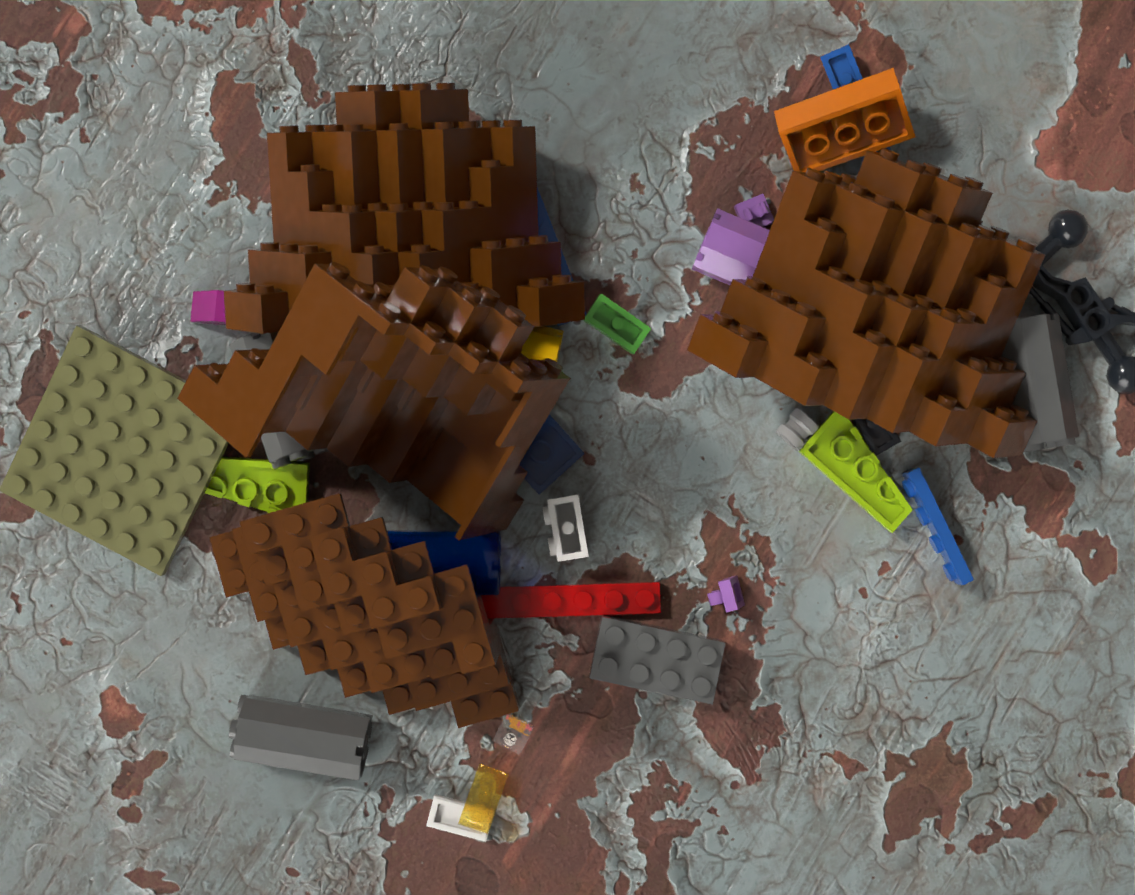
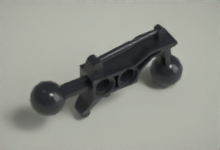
M1069 209L1059 211L1049 222L1048 236L1036 246L1035 250L1046 255L1033 282V286L1057 301L1075 329L1073 331L1059 315L1061 332L1066 336V343L1068 345H1078L1093 341L1109 365L1106 374L1109 386L1121 394H1132L1135 392V357L1124 354L1109 330L1120 324L1135 326V312L1116 305L1111 297L1100 300L1086 277L1071 282L1052 276L1043 267L1061 248H1074L1080 245L1088 233V222L1084 215ZM1031 287L1029 293L1038 302L1043 312L1050 315L1056 314L1057 312L1047 301L1045 302L1036 290ZM1072 290H1076L1080 293V304H1076L1072 301ZM1112 309L1118 312V314H1109L1107 310ZM1090 315L1097 319L1098 327L1096 330H1092L1088 325Z

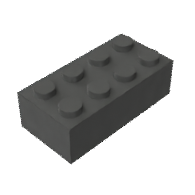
M601 615L589 678L713 705L725 642L721 639Z

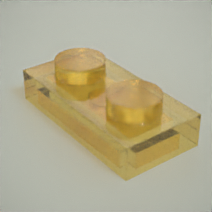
M479 764L458 825L488 835L509 775L508 773Z

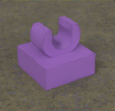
M764 194L734 206L739 218L763 228L773 224L774 218Z
M738 576L728 577L719 581L720 589L707 594L710 606L724 603L726 612L738 610L745 606Z

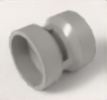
M795 408L789 415L790 420L786 424H781L775 432L790 447L799 451L805 444V438L808 435H813L819 427L804 412Z

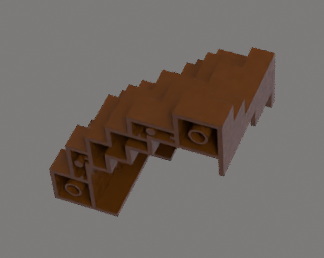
M431 83L412 84V90L411 84H392V91H386V84L367 85V90L366 85H348V92H335L337 124L305 125V131L300 132L298 125L279 126L280 132L267 133L274 242L260 243V249H249L250 283L236 284V289L224 291L226 329L261 334L279 332L314 264H331V262H337L348 268L350 271L349 276L356 281L365 284L381 282L386 285H395L405 267L420 268L422 265L431 269L445 267L453 271L458 276L457 281L464 286L481 289L485 286L496 291L501 296L499 299L501 302L521 310L526 315L525 320L533 326L542 327L585 320L584 282L571 281V275H561V242L548 241L547 235H538L535 126H522V120H503V126H501V120L482 121V127H480V120L469 121L468 89H455V83H436V90H431Z
M881 148L880 153L866 152L857 177L844 173L840 176L830 171L822 173L811 168H807L806 172L792 171L753 276H747L746 280L732 279L721 311H715L714 315L700 314L687 350L735 378L755 377L804 406L824 405L849 420L868 419L891 433L910 432L936 447L968 444L992 458L1022 455L1037 420L1027 416L1029 412L1026 409L1012 405L1026 373L1016 368V362L1001 357L1046 254L1035 250L1037 245L1022 238L1014 241L1008 238L1010 234L1008 231L995 226L988 228L982 225L983 221L981 219L993 194L982 188L983 182L968 176L963 178L955 174H950L948 178L940 174L942 168L926 162L921 164L908 159L907 163L898 160L900 154L885 148Z
M331 262V264H314L270 349L252 348L251 350H235L228 364L194 365L177 398L246 458L251 457L263 434L286 432L306 450L327 448L347 466L369 465L389 483L407 480L461 525L455 535V538L460 541L507 530L524 502V499L516 493L528 473L520 466V462L571 378L562 372L563 367L556 361L549 358L545 360L528 359L521 353L522 347L534 326L525 320L526 315L521 310L499 300L501 296L491 288L483 286L481 289L464 286L457 281L458 276L450 269L445 267L431 269L423 265L420 268L405 267L395 285H386L381 282L365 284L349 276L350 271L345 266L337 262Z
M341 493L239 521L241 527L209 537L226 598L249 592L257 622L265 620L273 650L290 645V648L298 646L305 675L327 669H337L345 698L371 691V693L383 691L389 715L413 708L419 711L451 701L458 728L519 711V701L496 620H488L481 594L476 595L468 564L434 573L426 541L392 550L384 518L380 517L350 526Z

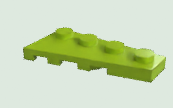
M835 411L827 417L798 451L888 532L893 533L912 512L913 509L891 477L886 474L875 454L871 452L862 439V435L857 428L853 426L849 419Z
M222 457L205 494L238 502L237 504L266 511L267 514L307 503L310 463L291 462L287 466L273 469L269 460Z

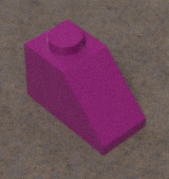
M193 291L190 322L226 325L224 291Z

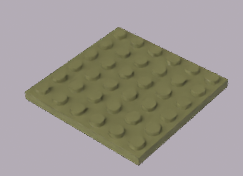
M76 325L3 480L0 491L155 574L163 576L170 566L229 443L177 399L186 380L81 325Z

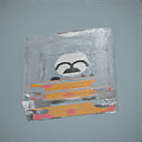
M507 714L499 726L493 742L520 755L534 726L512 714Z

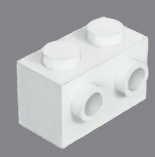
M572 495L547 500L548 506L542 508L545 525H552L553 537H548L550 555H557L558 562L589 557L579 496Z

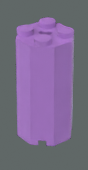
M717 208L696 256L692 270L728 285H731L732 279L746 280L747 276H753L770 230Z

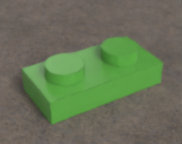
M599 294L586 313L585 320H583L632 355L635 354L651 330L649 326L603 294Z

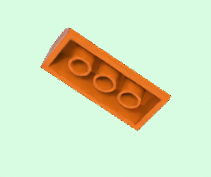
M894 68L774 111L778 132L794 171L806 172L807 168L822 171L866 155L867 151L876 152L881 150V148H887L916 137Z

